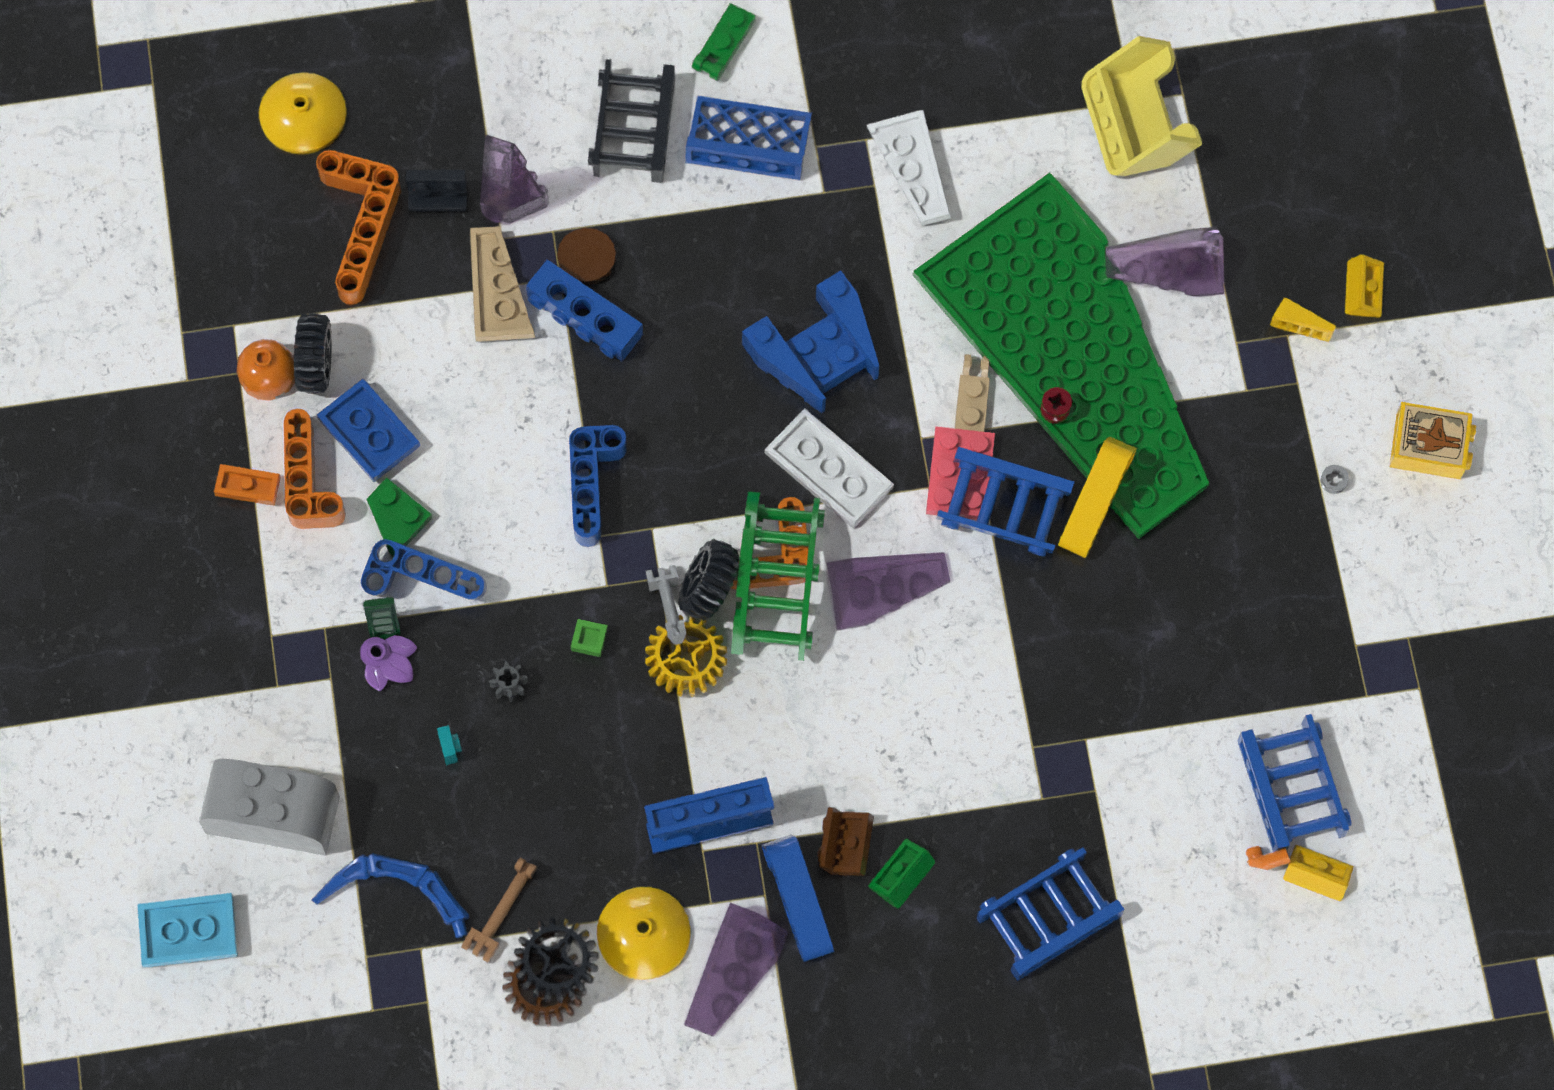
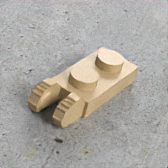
M964 354L963 373L960 375L955 429L984 432L990 380L988 378L989 360L985 356L981 359V377L969 376L972 358L970 354Z

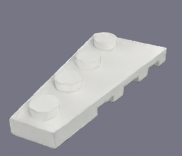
M923 110L868 124L867 128L922 226L950 219Z

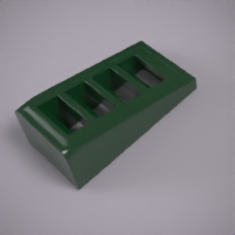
M394 597L364 600L363 607L370 637H379L386 640L395 635L401 636L399 614Z

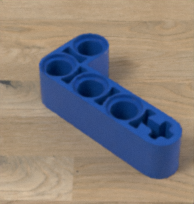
M615 425L579 427L573 430L569 437L574 536L578 544L583 547H592L601 539L598 462L620 460L627 451L626 434L622 428ZM610 439H617L621 442L616 447L606 445V442ZM583 440L591 443L585 449L576 447V444ZM581 469L592 471L591 475L587 477H581L577 474ZM583 497H590L594 500L590 505L579 504V500ZM584 519H590V533H584Z
M386 539L378 541L372 548L361 577L363 590L373 596H382L389 591L396 572L468 600L482 598L487 590L486 581L481 575ZM390 545L395 551L394 558L389 562H383L380 559V550L384 546ZM419 556L423 560V568L417 573H412L408 569V561L412 557ZM442 567H448L452 574L450 581L445 584H440L436 579V573ZM459 572H463L460 579L472 582L473 578H476V584L480 586L479 590L472 591L471 595H469V589L457 584V590H454L453 587L458 582ZM374 574H380L384 580L383 586L379 590L373 591L369 587V579Z
M788 835L762 844L767 865L770 871L773 872L803 962L834 952L796 837Z

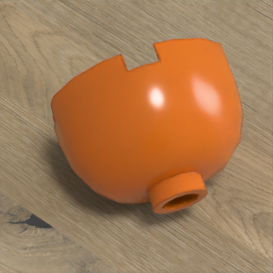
M261 339L254 341L245 347L238 357L237 375L239 382L248 395L258 400L270 401L276 399V396L289 392L295 383L294 357L284 344L276 340Z

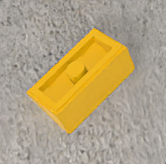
M1362 254L1348 260L1345 300L1346 314L1382 317L1384 262Z
M1295 844L1290 856L1291 863L1287 865L1283 880L1341 901L1347 890L1354 866Z

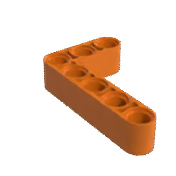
M327 150L319 154L316 160L320 180L327 186L365 196L335 282L341 301L347 305H354L362 301L365 296L401 192L398 173L394 167L341 152ZM330 165L337 166V168L333 171L325 170V168ZM356 173L365 174L362 178H353V175ZM385 180L393 181L389 186L380 185ZM375 206L384 207V209L379 212L371 211V209ZM366 232L375 233L374 236L370 238L362 237V235ZM356 258L366 259L362 264L353 263ZM347 284L357 285L355 289L350 291L344 289Z

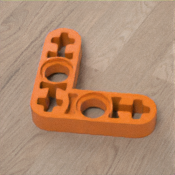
M795 497L784 498L778 505V509H787V507L793 506V510L805 511L803 503ZM778 521L780 532L807 534L806 523L795 522V525L789 526L788 521ZM780 544L781 555L755 557L759 558V561L807 565L809 548L808 546L794 548L787 544ZM757 573V576H753L754 580L750 582V588L801 584L805 582V578L774 575L769 579H764ZM736 580L733 581L731 589L737 590Z

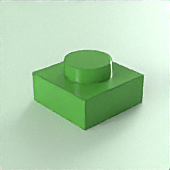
M578 619L571 651L601 657L608 626Z

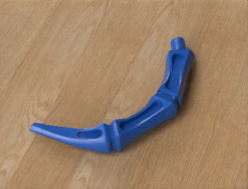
M374 853L369 856L360 855L337 872L311 899V901L318 905L350 882L358 879H369L370 876L399 878L407 881L414 887L420 888V891L434 903L445 924L453 926L456 938L468 935L464 921L469 918V914L454 898L438 873L431 871L427 865L402 861Z

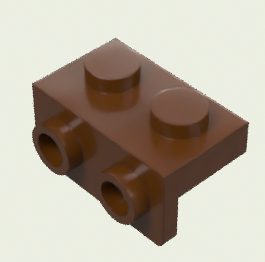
M828 807L827 815L822 823L824 834L822 846L818 850L819 866L831 875L865 876L874 816L866 812H841L835 807Z

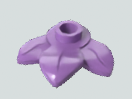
M397 635L386 640L379 637L367 639L360 648V657L366 664L365 678L368 684L380 692L388 680L398 683L411 682L413 680V669L407 657L415 652L417 646L411 640ZM372 647H378L381 650L379 657H374L371 654Z

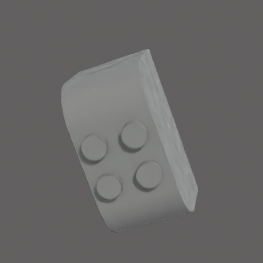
M216 759L213 762L199 823L205 834L326 856L340 795L333 782L314 774L235 759Z

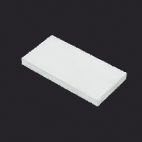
M805 408L765 449V454L816 498H820L823 504L853 529L894 487V484Z

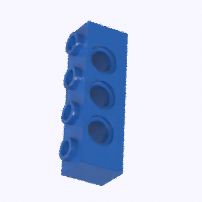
M549 260L545 261L526 285L528 301L539 310L544 308L550 312L552 318L562 326L567 324L575 329V333L586 342L591 340L600 346V351L609 358L616 357L623 361L643 336V325L641 322ZM557 293H563L566 295V297L562 300H555L552 298V296ZM580 309L590 311L586 316L575 314ZM604 325H610L614 328L611 332L607 333L599 330Z

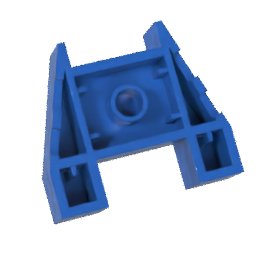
M842 271L816 285V300L827 314V317L785 342L767 316L742 331V345L756 365L765 373H770L777 378L780 384L787 389L790 388L804 398L805 402L820 413L825 411L826 398L823 395L825 392L866 368L874 380L878 378L879 373L878 359L858 293Z

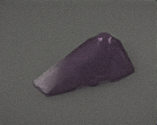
M730 903L707 960L684 1026L714 1037L736 1011L740 1003L753 991L768 970L775 965L787 938L788 931L759 913Z

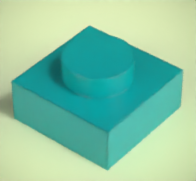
M449 725L437 728L446 765L458 763L456 753L462 751L458 734L451 735Z

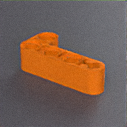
M293 409L284 418L285 508L289 521L294 527L299 529L339 526L343 523L346 516L341 497L334 492H315L314 428L310 415L303 409ZM301 423L300 433L302 437H297L295 429ZM297 451L307 452L303 458L296 459L292 457ZM297 479L307 480L306 484L302 487L293 486ZM330 505L338 507L337 511L332 514L323 512ZM298 507L308 508L307 512L303 515L293 514Z

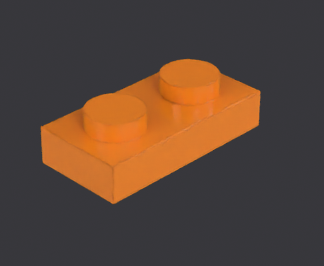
M220 464L214 494L218 497L274 506L281 477L277 473Z

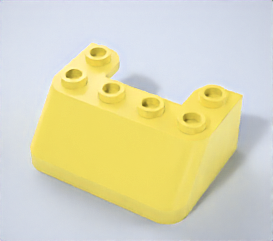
M1138 36L1093 67L1083 77L1082 91L1106 169L1112 175L1128 176L1171 166L1202 145L1198 129L1195 125L1183 123L1175 129L1172 128L1158 84V80L1169 74L1174 66L1175 57L1170 41Z

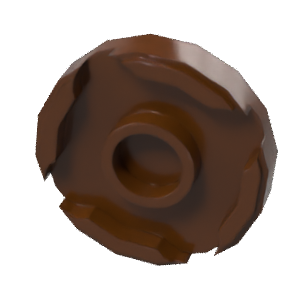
M581 228L572 231L563 238L558 247L557 260L559 268L588 286L598 284L610 275L616 261V253L613 242L606 234L598 229Z

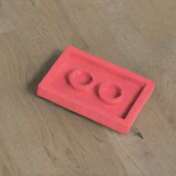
M935 427L926 514L937 515L939 510L948 513L961 470L958 468L959 463L953 462L957 448L961 447L993 457L995 433ZM976 469V472L972 473L960 517L977 520L989 482L988 472Z

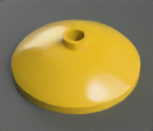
M313 73L291 74L276 81L264 94L259 108L260 124L268 140L281 150L294 154L314 153L328 147L341 134L347 117L345 100L338 87L327 78ZM298 102H305L303 107L296 106Z
M652 887L631 888L616 895L603 909L597 925L598 946L605 961L619 974L636 980L655 979L671 972L684 958L690 943V923L682 905L667 892ZM640 924H647L649 930L646 933H640L637 927Z

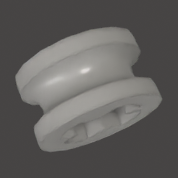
M1330 465L1323 471L1320 482L1325 491L1331 494H1338L1346 488L1349 477L1347 471L1342 466ZM1332 473L1338 474L1337 478H1342V481H1339L1337 486L1330 485L1331 480L1328 482L1326 478L1331 477Z

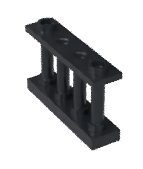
M606 59L605 69H599L598 87H602L595 148H589L588 165L593 166L594 177L600 176L601 164L646 168V171H651V182L663 183L676 79L675 65L663 64L662 75L647 77L615 74L612 72V59ZM611 85L650 88L660 92L659 101H654V103L610 100L609 96ZM607 112L652 115V118H657L656 127H651L650 130L606 126ZM604 137L649 141L650 145H654L653 154L648 153L647 156L603 152Z

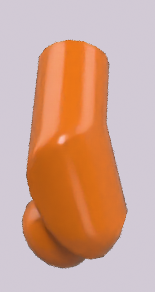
M1259 846L1247 849L1245 852L1248 857L1247 863L1253 868L1270 870L1291 863L1286 848L1263 855L1262 849Z

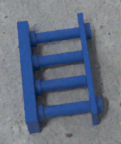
M958 447L953 462L959 463L958 468L961 470L948 513L938 511L936 519L942 520L941 526L953 530H958L959 526L1028 546V552L1039 556H1045L1046 552L1052 554L1055 545L1046 543L1057 504L1059 499L1063 498V495L1069 496L1071 494L1074 481ZM976 469L988 472L989 482L977 521L959 515L971 475L976 472ZM1005 478L1016 480V485L1019 487L1006 530L988 524L1001 481L1004 482ZM1034 486L1046 489L1045 494L1048 495L1035 539L1017 534L1029 492L1034 490Z
M1312 714L1305 715L1301 723L1303 729L1262 740L1260 737L1255 738L1253 729L1241 732L1237 739L1273 852L1283 848L1288 850L1289 842H1292V838L1333 827L1336 829L1338 838H1343L1348 833L1349 826H1351L1350 814L1347 808H1342L1320 741L1323 739L1322 729L1318 722H1314ZM1307 740L1312 758L1274 768L1264 766L1261 756L1264 755V751ZM1316 769L1321 787L1283 797L1274 795L1271 787L1273 780ZM1326 798L1331 813L1330 816L1292 826L1283 824L1280 815L1283 809Z
M767 777L644 806L648 822L646 827L653 854L774 825L770 811L774 810V803Z
M1073 848L1058 857L1059 862L1000 899L997 900L996 897H992L979 906L981 910L978 911V922L982 923L991 918L1015 955V963L1012 965L1011 972L1017 981L1122 917L1125 909L1117 899L1112 903H1109L1108 900L1104 901L1079 864V862L1084 860L1087 853L1084 848L1076 852ZM1066 870L1070 871L1094 907L1092 910L1094 914L1085 920L1082 916L1078 917L1053 880V878ZM1040 886L1044 887L1068 924L1066 926L1068 930L1059 936L1050 931L1027 894ZM1014 902L1018 903L1042 940L1040 942L1041 947L1033 952L1030 949H1025L1001 910Z

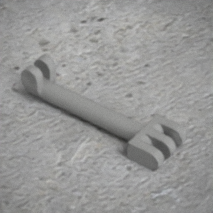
M669 566L670 575H665L663 567L657 568L659 577H654L652 570H647L645 572L649 590L659 589L667 620L665 626L668 638L673 644H681L686 636L684 620H679L671 587L679 586L676 566Z

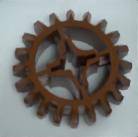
M551 942L550 947L557 945L556 942ZM532 953L530 966L542 961L538 955ZM576 953L568 956L574 964L577 962L578 956ZM559 954L556 955V958L554 955L550 957L552 966H554L555 962L560 965L563 963ZM508 961V967L514 972L507 971L503 973V978L510 982L503 984L502 989L504 992H512L505 997V1001L507 1004L515 1003L511 1009L514 1014L524 1010L521 1016L522 1021L526 1022L533 1015L534 1026H538L540 1019L545 1018V1023L548 1027L552 1025L551 1017L556 1016L557 1021L561 1024L564 1022L562 1015L564 1011L570 1017L575 1014L570 1006L571 1004L576 1007L582 1006V1001L576 995H586L587 989L582 994L576 988L573 990L575 993L574 1000H570L567 993L563 998V1003H557L545 1007L547 1005L544 1000L545 992L536 999L535 1005L527 1002L519 992V984H524L527 979L518 980L516 974L523 969L514 968V961ZM544 962L542 968L534 973L539 979L543 974ZM557 977L552 982L550 981V983L555 984L564 982L563 979Z

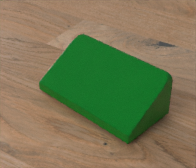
M905 839L868 887L892 906L899 909L933 867L935 860L928 850Z

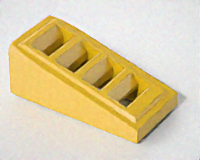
M1288 298L1283 299L1270 323L1275 328L1330 342L1336 328L1334 324Z

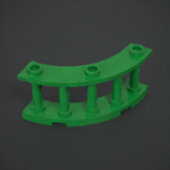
M748 491L736 597H741L742 602L736 601L731 654L743 655L744 645L750 644L751 641L799 646L798 660L804 661L805 649L811 650L813 632L807 631L811 584L812 581L818 582L819 564L814 563L817 527L823 528L825 510L819 509L820 498H814L812 512L765 507V504H759V492ZM766 519L811 524L810 534L762 530V527L757 526V522H763ZM767 542L809 546L807 565L759 561V558L753 557L754 545ZM757 573L804 577V599L755 595V592L750 591L751 576H757ZM754 607L800 611L802 612L800 633L752 629V626L746 625L748 610H754Z

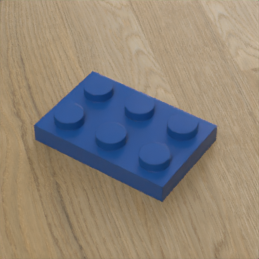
M364 379L360 380L317 414V419L373 482H376L420 447V442Z

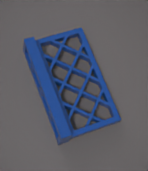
M697 96L690 134L686 143V163L801 180L812 113ZM702 106L715 108L718 114L707 119L701 113ZM737 111L743 112L747 118L735 123L729 115ZM762 116H770L775 122L764 128L757 119ZM724 119L730 127L719 133L712 124ZM797 120L803 121L804 126L793 132L786 123ZM752 123L759 132L747 137L741 129ZM781 127L788 136L776 142L769 133ZM705 128L714 136L708 140L696 138V134ZM736 133L742 141L738 144L727 143L724 138ZM764 137L771 146L759 148L753 143ZM793 141L799 148V152H786L781 147Z

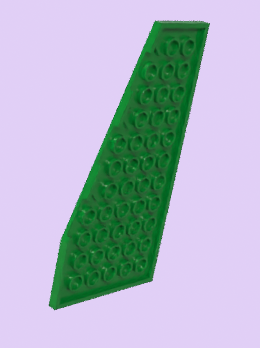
M1049 172L915 269L913 277L978 353L989 360L990 367L1086 478L1089 476L1104 441L1109 436L1137 448L1135 456L1127 472L1124 474L1110 506L1135 536L1140 539L1205 490L1209 485V481L1196 450L1191 445L1177 411V405L1161 367L1158 366L1143 330V323L1110 251L1106 235ZM1054 387L1065 389L1072 398L1069 416L1065 421L1057 424L1046 421L1040 411L1043 395L1047 390Z

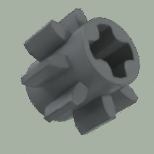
M505 661L504 667L501 669L493 668L496 679L490 680L489 684L492 688L498 687L495 693L496 698L504 695L512 702L513 696L516 694H525L521 684H526L528 679L525 675L519 676L522 670L521 665H517L514 668ZM508 677L512 678V685L510 686L505 684Z

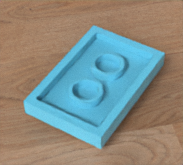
M232 893L137 904L141 963L143 968L238 957Z

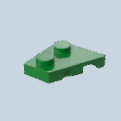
M388 478L367 498V503L383 540H391L407 546L432 519L430 512ZM387 545L388 553L393 559L395 551L392 546Z

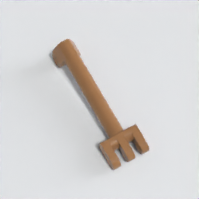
M521 857L514 867L517 872L515 878L482 932L471 928L461 948L467 951L473 941H476L477 944L472 954L477 957L484 947L488 948L483 957V960L487 963L491 961L500 946L497 941L492 939L527 880L531 879L537 869V866L527 863Z

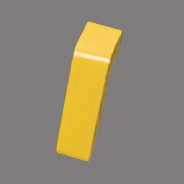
M1110 436L1104 441L1058 546L1084 558L1087 557L1121 480L1135 456L1137 448Z

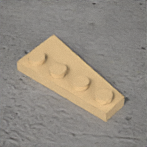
M500 227L470 228L476 342L535 338Z

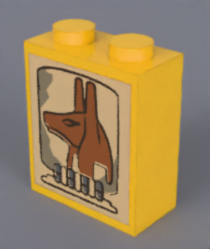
M1401 402L1396 412L1389 467L1461 479L1465 470H1470L1473 453L1468 452L1469 442L1473 443L1476 433V425L1472 424L1473 414Z

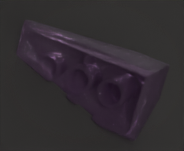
M490 135L486 136L484 144L480 201L482 215L495 223L503 221L510 224L547 208L549 204L548 190L545 185H538L536 182L538 175L526 168L528 161L516 144Z
M1217 227L1186 229L1105 247L1106 277L1136 284L1144 283L1158 286L1159 289L1184 292L1185 295L1194 297L1224 294L1223 238Z
M944 552L857 557L826 563V579L837 631L867 626L875 622L877 618L889 612L892 613L915 598L919 599L950 582Z

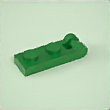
M730 3L702 50L696 55L691 68L697 72L704 71L709 74V78L718 81L755 22V15ZM711 57L717 60V62L714 64L708 60Z

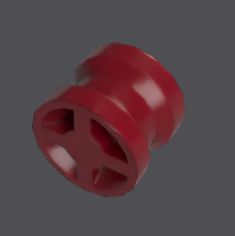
M1054 387L1045 392L1040 411L1046 421L1057 424L1067 419L1072 405V398L1068 391L1063 388Z

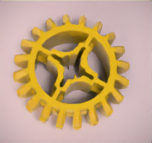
M682 615L678 616L679 620L683 619ZM690 616L689 622H684L686 636H693L700 640L689 642L684 638L681 644H674L675 651L668 655V659L662 661V651L670 642L666 629L662 626H657L656 632L658 636L650 635L649 642L652 645L645 648V653L650 655L645 659L646 666L651 667L649 670L650 677L658 676L656 679L657 686L667 682L665 688L667 693L672 692L674 687H676L677 695L680 697L683 695L684 689H689V695L692 697L695 696V688L699 687L702 693H705L707 691L705 683L707 682L709 685L715 686L717 680L714 676L722 677L724 670L720 666L727 665V658L723 656L727 653V647L721 645L724 638L722 635L714 636L717 628L713 625L706 629L707 620H701L699 624H695V618ZM681 648L683 652H688V655L691 653L692 665L689 660H684V657L681 659ZM711 651L712 656L709 664L700 672L698 660L704 657V653ZM684 670L689 676H679L672 672Z

